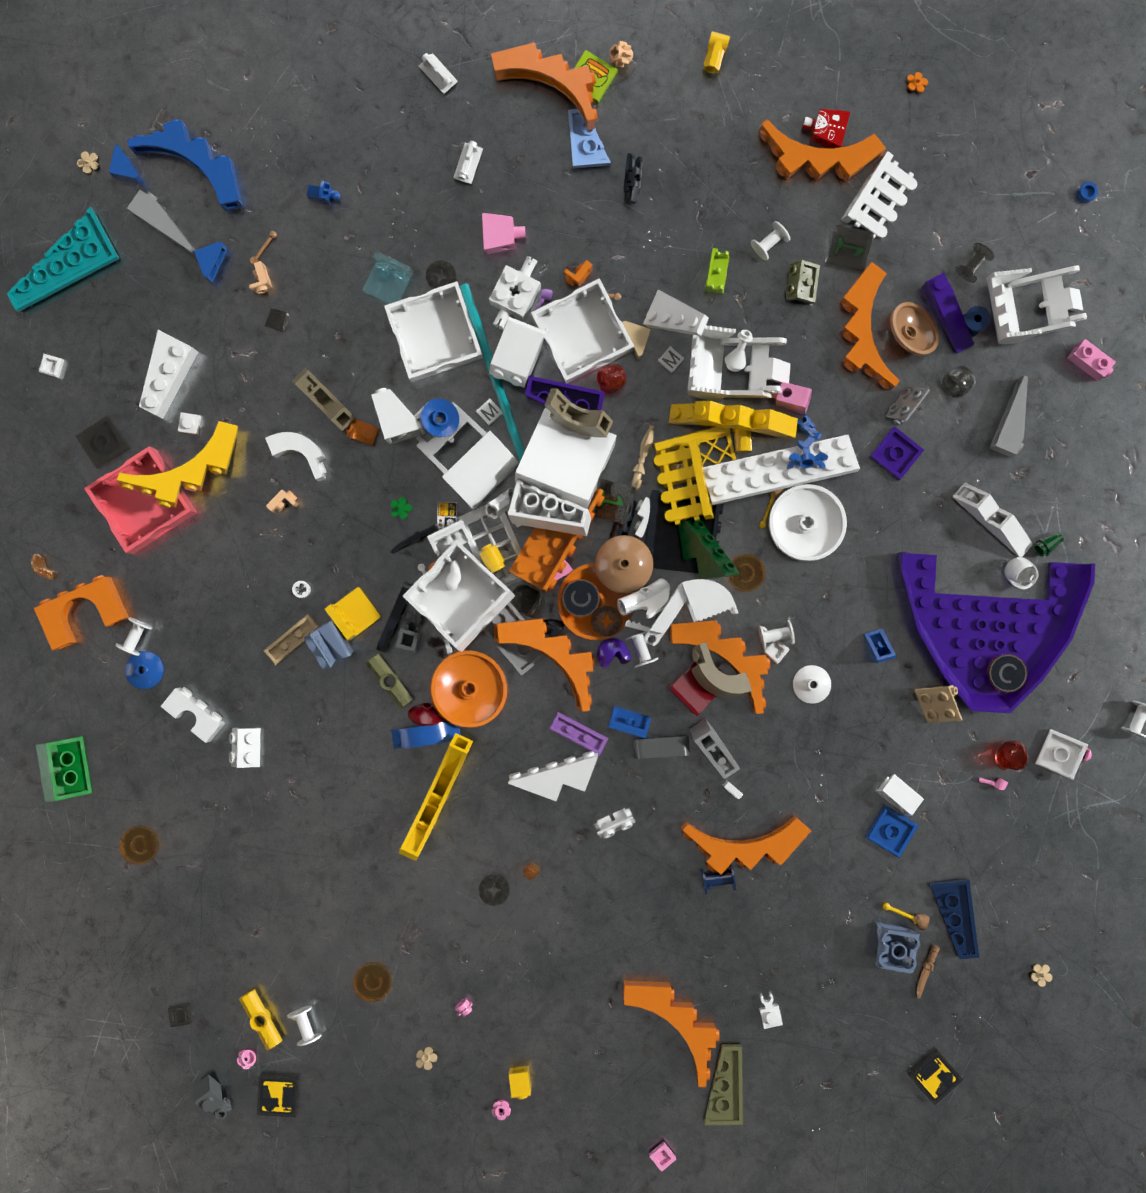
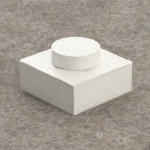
M181 412L178 432L199 435L202 416Z

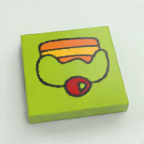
M585 50L575 68L589 65L590 72H594L596 84H593L594 92L592 97L594 102L599 103L617 74L618 69Z

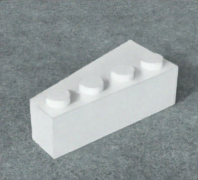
M158 330L139 407L163 419L193 364L198 351Z
M517 479L508 511L512 524L587 536L591 522L588 509L570 501H564L554 494L543 492L539 488L529 486Z

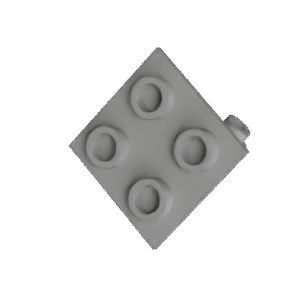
M907 386L900 393L897 401L890 406L885 417L894 419L893 422L896 425L903 424L904 421L909 419L930 390Z

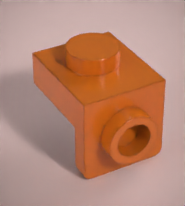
M354 419L346 427V437L373 446L379 428Z

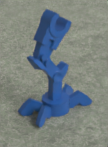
M803 415L802 420L804 423L798 420L797 429L809 437L805 442L798 441V446L803 450V454L799 456L795 452L789 456L791 461L787 465V469H791L794 466L811 468L818 465L820 468L825 469L826 465L823 461L828 459V455L820 452L814 456L810 453L809 448L814 441L819 440L821 432L816 431L815 424L808 415Z

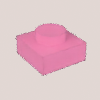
M664 1141L649 1153V1157L661 1172L676 1160V1156Z

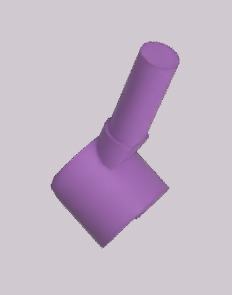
M542 290L535 310L541 308L545 300L551 301L552 290Z

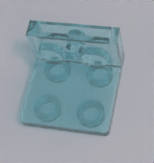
M376 251L373 256L375 265L363 287V291L389 304L400 301L413 276V271L411 267Z

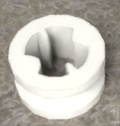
M297 581L292 587V592L298 598H305L310 594V586L304 581ZM304 584L306 592L299 595V592H296V588Z

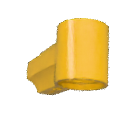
M712 31L703 69L708 73H719L730 36Z
M732 428L735 452H751V431Z

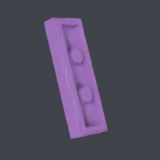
M557 712L549 727L553 732L590 751H594V753H598L599 756L609 739Z

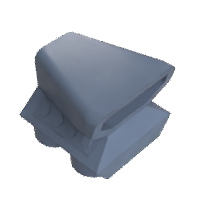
M333 620L312 630L304 637L307 646L313 652L324 671L330 669L336 659L349 657L353 653L352 647Z
M878 922L876 925L878 950L875 966L887 970L913 973L917 965L916 954L920 946V934L915 933V930L912 928Z

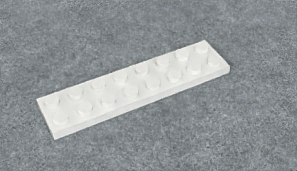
M849 435L817 441L811 444L809 447L810 453L814 456L820 452L828 455V459L823 461L826 465L825 469L820 468L819 465L811 468L794 466L791 469H787V465L791 461L789 456L795 452L799 456L803 454V450L799 446L703 467L711 505L858 472L860 467Z

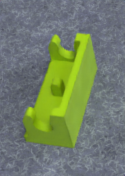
M713 248L710 254L704 291L723 294L730 256H728V251L720 253L718 249Z

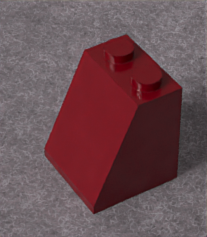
M693 660L667 688L695 716H698L716 696L705 690L694 677L691 669L696 667L697 663Z

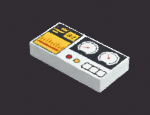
M438 502L437 526L441 530L457 522V502Z

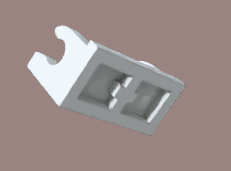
M463 520L427 536L438 557L456 540L462 545L472 540Z
M892 774L890 778L887 777L875 791L904 816H912L924 800L895 774Z

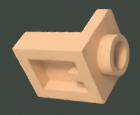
M259 261L254 263L255 270H253L257 282L250 284L249 288L254 293L263 294L272 288L266 266Z
M281 490L266 507L272 512H280L287 505L285 503L287 500L296 507L299 503L295 501L297 497L290 490L288 492Z

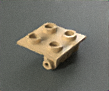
M949 685L945 687L915 689L927 723L962 721L954 700V696L958 694L957 687Z

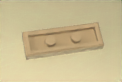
M307 614L267 647L264 652L277 666L305 643L304 637L306 634L319 626Z

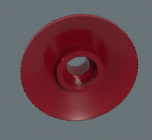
M433 703L418 704L408 711L409 720L418 725L432 726L444 721L435 710Z

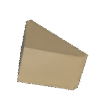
M623 321L622 323L634 345L633 352L637 360H640L651 329Z

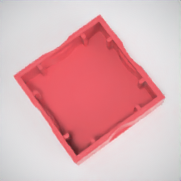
M150 446L128 459L118 469L105 474L84 488L98 511L108 521L112 533L125 553L135 554L197 513L182 488L176 508L172 506L164 508L159 506V503H156L155 494L147 496L139 490L133 489V491H128L118 485L117 478L119 473L153 475L170 471L157 449Z

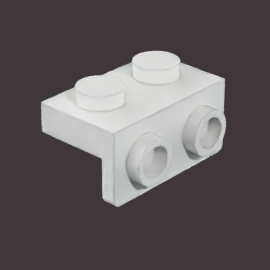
M232 728V732L229 735V741L232 744V752L229 753L231 766L236 768L260 767L261 728Z

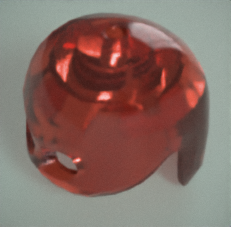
M610 363L598 369L597 381L605 394H612L621 390L626 385L627 376L620 364Z
M1015 740L1001 743L994 754L995 764L1002 770L1007 768L1021 770L1026 767L1029 758L1024 743Z

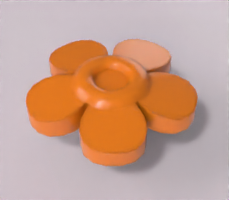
M916 72L914 76L910 74L906 79L909 83L908 89L914 91L916 88L918 93H922L925 89L924 87L928 85V80L922 78V73Z

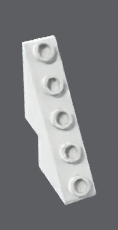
M964 483L952 496L1018 557H1023L1033 546V543L1015 516L999 508L991 494Z
M589 751L579 758L572 756L564 759L565 762L558 764L556 761L551 762L541 769L533 767L528 769L527 773L520 774V772L510 774L508 784L557 801L563 784L585 792L597 761L598 753Z

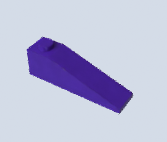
M944 272L926 281L921 288L955 352L959 353L973 346L974 341L965 323L954 291Z

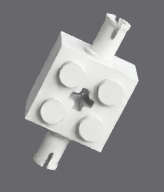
M527 256L520 271L507 265L505 266L489 298L490 305L500 310L492 324L496 328L499 327V329L504 330L510 315L523 322L525 321L541 289V283L530 277L537 264V260L534 258L531 261V257ZM518 291V294L512 296V292Z

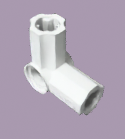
M515 488L507 489L485 505V512L488 517L496 519L507 511L508 513Z

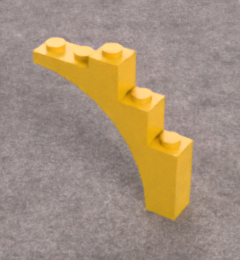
M713 401L671 404L669 423L673 425L726 427L758 432L778 438H796L798 421L797 418L771 409L754 410L742 405L725 406Z
M219 421L207 445L187 463L170 471L153 475L119 473L117 478L118 485L128 491H133V489L139 490L147 496L155 494V501L159 503V506L164 508L172 506L176 508L181 487L184 486L189 491H201L207 469L216 475L227 474L238 434V426Z
M455 733L424 802L398 852L399 854L417 861L461 771L473 743L472 740Z

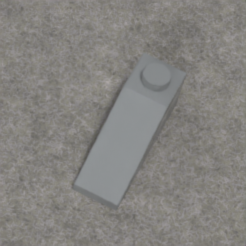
M706 718L690 728L695 743L724 779L740 770V767Z

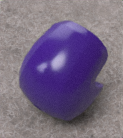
M607 639L597 649V658L602 668H606L614 657H617L621 664L630 662V651L620 639Z

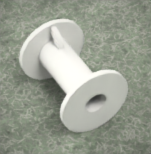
M777 221L772 223L774 231L760 243L754 239L751 241L754 251L765 261L769 259L767 251L781 239L785 242L790 241L787 230Z
M129 617L128 620L134 624L124 644L116 643L115 646L123 651L139 656L140 653L134 649L144 628L152 629L153 627Z
M790 620L786 621L787 627L769 631L761 625L758 626L763 650H766V643L788 638L791 644H795L793 627Z
M646 631L625 638V640L632 638L640 664L635 665V668L658 660V657L654 659L650 657L643 634L648 633Z
M1132 700V703L1138 707L1129 728L1121 727V730L1146 739V735L1141 733L1146 720V704Z
M310 1005L299 1008L287 1015L289 1019L296 1020L302 1039L297 1042V1046L307 1045L322 1036L321 1033L314 1034L306 1013L312 1009Z

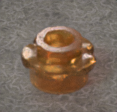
M530 863L524 869V878L532 881L539 874L541 869L537 867V863L534 865Z

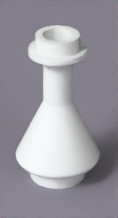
M742 330L738 333L737 337L740 341L737 348L725 357L726 366L731 371L738 372L747 365L744 349L746 344L753 339L752 333L748 330Z

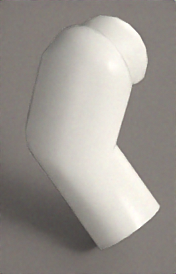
M458 561L450 562L451 572L445 583L446 587L451 591L457 589L458 583L461 580L460 564Z

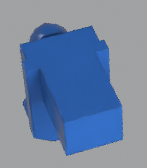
M322 181L320 186L308 184L306 195L308 199L319 200L322 204H330L331 199H340V193L335 190L333 191L328 182Z

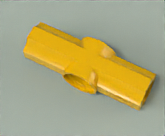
M251 990L241 996L239 1000L250 1019V1026L257 1032L266 1050L281 1043L282 1038L271 1020V1013L264 1007L256 990ZM257 1016L263 1017L265 1023H260L257 1020Z

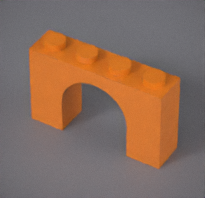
M97 576L92 579L93 582L87 585L86 583L79 584L71 592L63 591L57 594V598L53 600L50 598L39 602V606L34 608L52 650H61L77 643L68 622V612L71 606L80 599L86 598L96 605L105 627H113L128 620V614L111 577Z

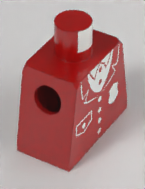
M819 109L816 119L805 116L802 128L812 130L811 142L824 148H840L844 140L850 111Z

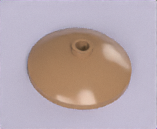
M904 302L892 311L890 317L891 330L894 338L903 349L912 354L924 356L937 348L939 330L935 320L927 310L918 304Z
M622 535L609 539L601 546L596 556L595 569L599 580L609 590L617 593H631L642 588L650 579L653 571V558L650 550L641 540L632 536ZM623 560L628 561L627 567L621 566Z

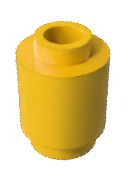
M488 544L481 548L482 552L479 555L491 573L505 567L504 559L496 545Z

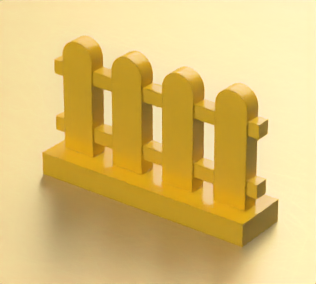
M696 440L689 441L688 448H685V445H681L680 450L666 453V450H660L661 454L654 457L655 465L657 467L664 466L665 471L658 475L657 480L661 485L668 486V491L662 493L661 500L666 504L671 503L672 506L671 510L666 511L665 519L668 522H675V525L680 524V520L694 517L695 521L700 520L699 516L701 515L706 520L714 518L699 444ZM688 460H692L693 466H689ZM683 462L684 468L670 471L669 465ZM696 478L697 484L693 485L692 479ZM687 480L688 486L673 489L672 483ZM695 497H700L701 503H696ZM686 499L691 500V505L677 508L676 502Z

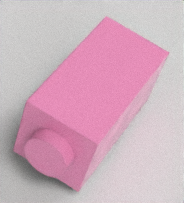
M1086 339L1079 342L1067 357V359L1097 381L1107 378L1114 369L1112 367L1116 363Z

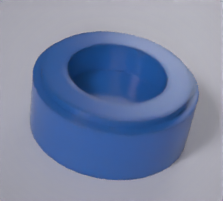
M1092 182L1083 183L1077 190L1078 199L1084 203L1091 202L1098 195V188Z

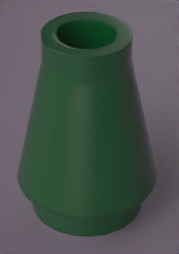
M1055 532L1052 535L1037 540L1036 544H1034V550L1041 557L1049 556L1064 541L1061 533Z

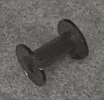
M978 242L973 244L975 254L965 266L957 265L955 267L957 274L970 283L977 281L974 272L984 260L992 261L995 258L990 248Z

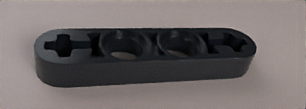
M404 582L376 650L383 653L387 652L408 604L403 595L413 586L412 583Z

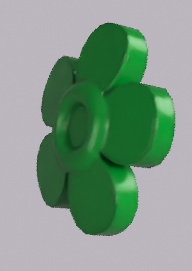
M400 497L398 501L393 500L390 506L395 509L391 511V515L393 517L399 515L401 519H405L408 516L407 512L412 510V505L406 504L407 499L404 497Z

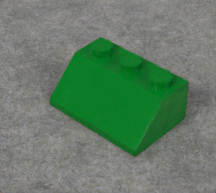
M83 736L36 745L45 802L92 793Z

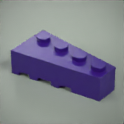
M529 376L525 395L544 405L550 390L558 389L571 403L587 410H601L605 394L603 391Z

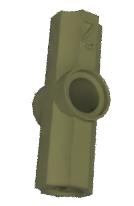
M380 654L375 655L365 663L399 709H402L413 700V697L400 682L398 676L393 673ZM387 676H391L394 679L392 687L385 684Z

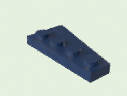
M970 880L930 882L959 959L979 958Z

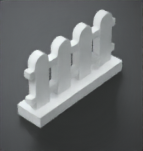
M888 151L880 156L841 218L846 224L853 220L855 222L854 226L857 228L861 226L871 233L869 237L872 239L875 237L881 239L887 235V228L883 226L884 222L891 223L897 219V213L893 210L894 206L902 207L905 205L907 197L903 194L904 190L912 191L917 187V181L913 178L914 174L912 172L907 174L897 167L899 164L897 161L892 163L891 159L894 155ZM889 178L900 185L898 190L887 182ZM879 194L891 201L888 206L877 198ZM869 210L880 216V220L876 221L867 214Z

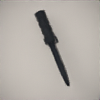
M434 524L425 530L415 532L414 535L398 543L390 553L394 554L417 541H423V538L439 531L438 526Z

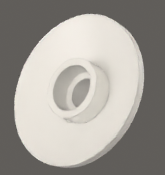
M814 665L805 666L795 674L793 690L800 700L811 704L818 703L828 696L831 690V679L823 668ZM812 681L816 682L815 688L810 687Z

